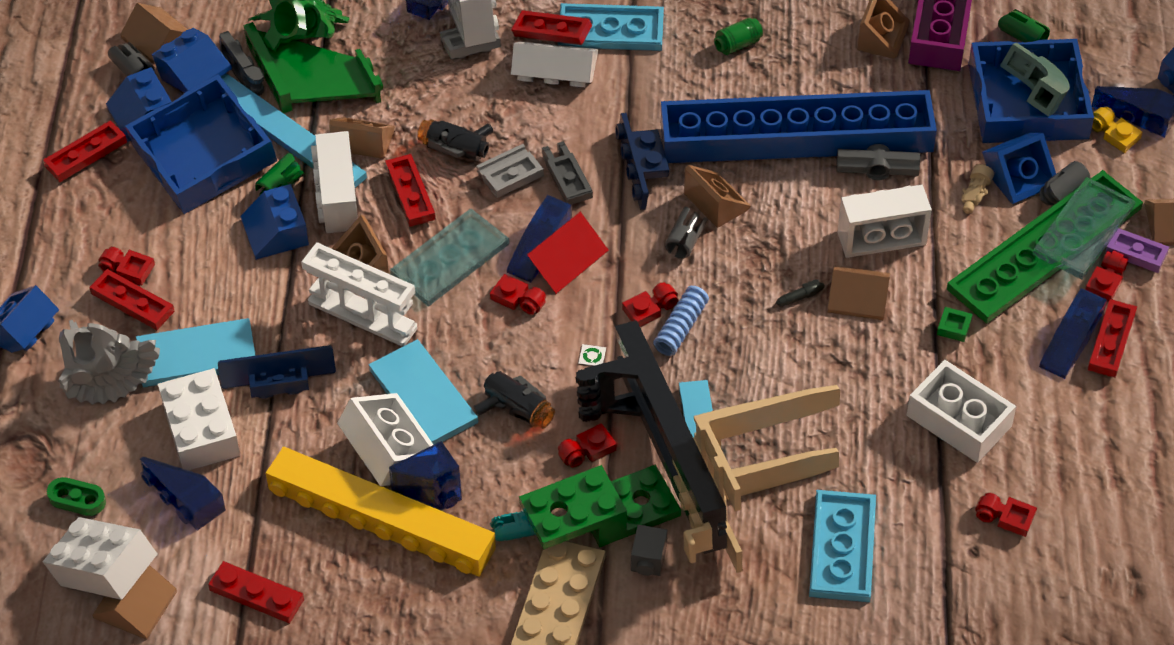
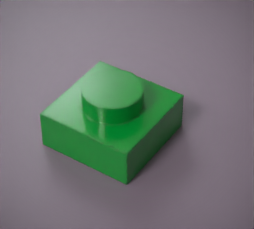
M945 307L938 326L937 335L965 342L973 314Z

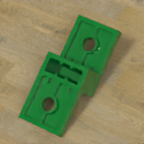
M656 464L610 481L603 466L600 465L519 496V503L543 549L588 532L592 533L600 548L636 534L638 525L654 527L681 516V508ZM643 496L648 498L649 502L640 505L633 500ZM556 508H563L567 511L564 516L560 517L553 515L551 512Z

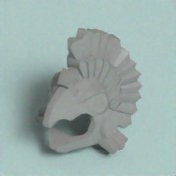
M70 320V330L64 329L60 332L59 343L65 366L58 380L60 388L63 389L68 399L76 397L80 402L89 401L92 405L97 402L104 405L108 400L115 403L119 397L125 398L129 392L135 391L138 384L146 383L148 374L152 373L153 366H155L156 359H158L160 348L155 347L156 340L143 342L135 340L129 342L130 338L126 335L118 334L117 331L99 324L88 323L87 327L78 328L77 323ZM73 339L75 341L76 357L73 351Z

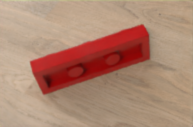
M522 10L511 30L515 37L582 45L592 24L589 18Z
M110 120L43 159L44 167L60 183L126 144V135Z
M412 154L385 160L387 172L409 227L436 220L434 208Z
M106 269L89 287L93 296L155 330H158L175 312L173 304L109 269Z
M1109 299L1089 362V371L1116 378L1137 306Z
M225 561L221 563L208 584L209 591L289 624L304 601L303 593Z

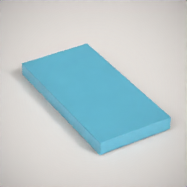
M561 3L560 15L589 18L592 24L582 45L558 42L560 46L662 51L664 7Z
M250 318L136 336V340L140 342L156 340L155 347L160 348L159 357L156 359L152 373L148 374L146 383H142L143 387L155 386L162 382L215 368L216 374L219 375L218 361L256 356Z
M418 339L369 364V371L387 394L397 393L434 446L478 423V416Z
M816 490L809 597L870 602L876 495Z

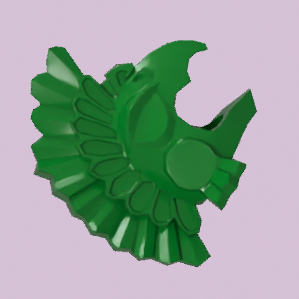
M269 0L272 9L258 13L248 18V21H270L271 27L262 40L269 50L276 51L280 43H290L293 40L310 37L331 38L335 32L334 23L348 24L350 18L342 15L341 10L331 8L323 0Z

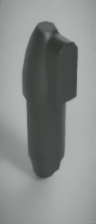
M817 279L802 284V288L778 298L776 304L781 307L810 298L821 292L825 285Z

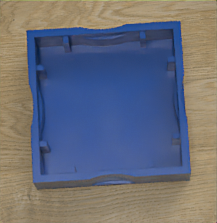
M1051 39L1033 42H972L968 66L982 143H1003L1026 133H1044L1046 141L1083 140L1090 138L1094 115L1089 92L1082 76L1083 64L1077 39ZM1018 43L1037 57H1045L1067 78L1070 84L1069 91L1054 114L1047 116L1028 103L1027 99L1032 93L1031 88L1000 66L1012 44Z
M219 74L185 92L175 101L158 107L125 126L132 146L183 214L277 162L272 141L254 118L242 109L237 97Z

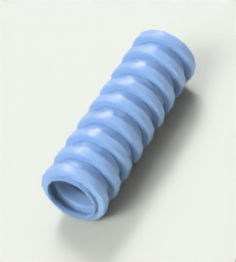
M697 286L687 287L685 293L653 341L655 348L660 353L667 356L676 354L685 336H687L697 317H699L709 301V296L703 289Z

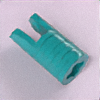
M524 511L492 518L490 526L495 533L496 542L536 535Z

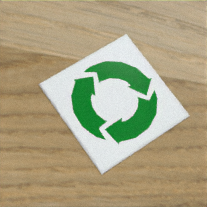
M582 344L578 364L592 366L602 364L606 347Z

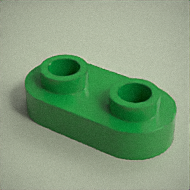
M61 477L53 480L47 487L49 502L55 508L86 516L96 515L105 508L106 498L104 491L97 485Z

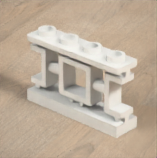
M317 242L302 260V269L318 277L309 289V293L312 294L308 298L309 305L402 347L407 344L416 332L417 323L402 316L406 314L413 304L411 298L415 294V285Z

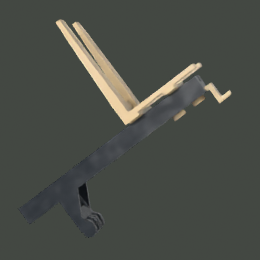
M637 320L616 325L615 337L625 358L619 356L617 360L587 367L576 372V383L579 385L577 387V402L581 406L578 412L579 418L583 422H590L591 420H598L605 413L640 416L692 529L686 530L683 533L684 551L689 562H696L697 553L703 552L707 554L726 549L736 572H742V550L727 521L726 500H730L734 510L739 511L741 510V496L806 479L838 468L839 451L837 448L810 451L731 469L721 450V439L807 417L839 406V387L833 385L806 389L694 416L696 433H694L693 437ZM623 378L629 393L615 396L614 380Z

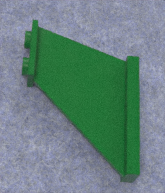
M253 22L243 25L246 44L258 67L262 70L264 79L282 113L293 111L292 103L373 97L376 104L381 102L380 91L383 90L381 78L379 75H374L370 58H365L360 49L355 50L356 57L293 40L290 43H280L277 50L273 51L269 50L262 40L266 32L257 30Z

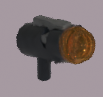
M423 120L418 130L417 139L422 141L423 145H426L427 148L437 150L443 154L447 153L456 158L462 156L479 161L481 157L485 158L488 153L489 142H486V137L493 133V128L490 124H486L472 132L445 121Z
M501 371L490 374L484 382L485 395L489 398L473 406L478 416L495 407L499 409L506 408L511 416L524 420L535 428L540 427L542 429L551 423L555 415V409L551 407V403L547 401L546 396L522 376L511 378Z

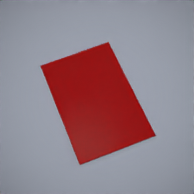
M580 211L528 253L527 256L555 294H557L609 250Z

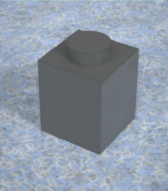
M643 525L637 526L631 553V571L638 572L644 576H661L667 549V529Z

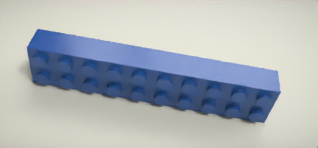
M930 90L661 101L660 124L662 145L668 163L837 156L838 149L867 150L869 146L874 144L885 145L890 151L934 152L937 132Z

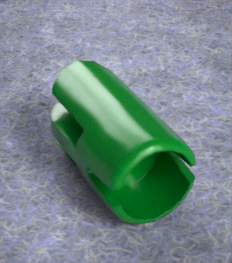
M1017 9L1004 15L998 21V27L1001 31L1021 42L1048 40L1050 35V28Z
M287 153L255 183V189L258 191L261 187H264L259 194L260 196L264 191L289 184L293 186L304 175V172L300 170V166L295 161L293 154Z

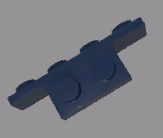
M621 113L620 121L615 125L617 140L621 139V157L627 161L626 174L628 180H632L633 200L638 201L640 210H646L649 192L645 179L668 177L670 169L658 129L632 132L627 114Z
M331 345L218 361L221 387L225 389L250 385L251 398L259 397L266 399L283 393L299 394L304 390H309L308 377L336 372L333 347Z

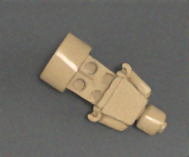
M977 164L974 166L970 175L969 187L962 190L963 211L966 214L972 213L975 206L981 202L982 197L988 194L985 186L991 184L994 171L986 165Z

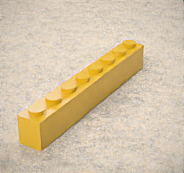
M284 446L266 471L268 489L273 494L293 499L303 507H312L322 511L330 518H339L348 522L356 529H365L375 533L383 540H392L401 544L409 551L421 552L436 562L450 564L462 573H471L480 577L496 550L495 533Z

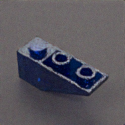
M1097 86L1095 88L1092 101L1093 108L1109 107L1113 110L1115 117L1119 119L1122 117L1127 122L1164 138L1174 124V95L1151 88Z
M147 457L140 458L142 467L140 475L149 487L154 486L158 490L160 498L166 505L172 504L176 508V513L183 523H190L198 531L226 511L222 493L204 475Z

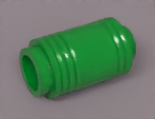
M746 18L718 30L714 38L715 47L724 55H729L757 43L763 36L762 26L757 19Z

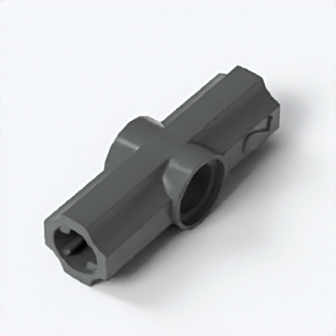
M882 144L871 145L867 150L838 149L836 171L843 173H865L872 180H884L889 175L919 176L920 153L890 151L887 146Z

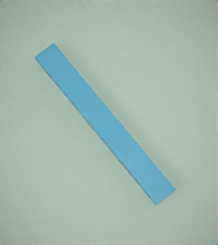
M227 73L221 76L237 97L242 109L254 118L265 134L314 169L311 146L316 145V136ZM352 162L354 185L356 188L367 179V173Z

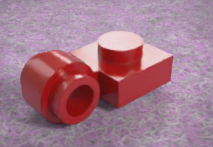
M113 246L105 249L98 259V267L103 272L109 269L141 286L155 266L154 258L132 250H128L124 256L120 249Z
M1107 251L1101 267L1097 266L1089 279L1085 293L1109 302V299L1113 300L1122 283L1123 276L1121 275L1125 272L1129 259L1124 258L1125 255L1117 251L1112 253Z
M506 274L501 277L490 292V300L512 310H515L520 304L521 309L529 315L538 313L546 303V294L538 287L529 289L527 283Z
M661 282L654 287L652 291L653 297H650L647 291L622 302V310L631 322L637 320L641 327L661 317V308L669 310L677 305L679 301L677 298L678 293L672 285Z
M600 423L576 435V441L566 439L558 446V455L565 465L575 468L583 463L585 456L592 463L616 451L617 443L603 424Z
M985 493L984 496L979 498L975 511L979 520L990 523L999 517L998 527L1026 537L1037 507L1011 497L1008 498L1006 505H1004L996 494Z

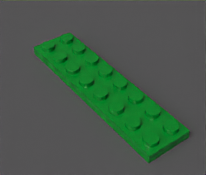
M1102 170L947 283L946 290L987 324L1140 211L1143 202Z

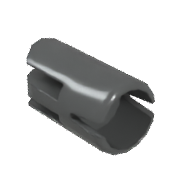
M130 42L113 46L108 50V57L126 76L150 67L155 72L154 66Z
M1071 162L1041 187L1039 193L1040 200L1048 205L1058 203L1091 178L1088 169L1081 162Z
M688 207L682 209L665 242V248L669 254L675 246H678L675 257L681 259L687 258L691 254L707 223V219L704 217L694 231L693 227L700 215L694 212L687 223L682 225L690 211Z

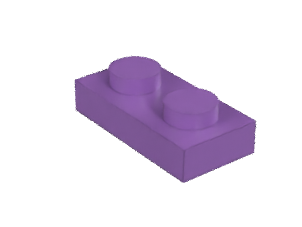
M1117 227L1106 248V252L1112 253L1117 251L1125 255L1124 258L1129 259V263L1159 273L1169 250V246Z

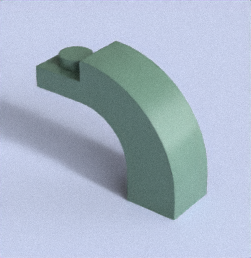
M1018 43L1012 44L1000 66L1031 88L1032 93L1027 99L1028 103L1047 116L1054 114L1069 91L1070 84L1067 78L1045 57H1037Z

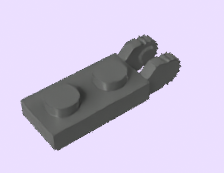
M229 31L220 33L219 48L231 64L232 72L242 85L258 96L264 93V86L262 84L264 75L260 67L254 66L251 57L245 55L240 42L237 39L234 40Z
M564 141L557 143V151L560 156L554 158L548 146L541 148L547 168L567 206L593 198V191L584 173Z

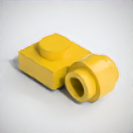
M1099 107L1093 112L1092 129L1097 132L1104 131L1103 139L1123 153H1126L1141 139L1143 132L1122 117L1117 122H1114L1115 114L1111 108Z

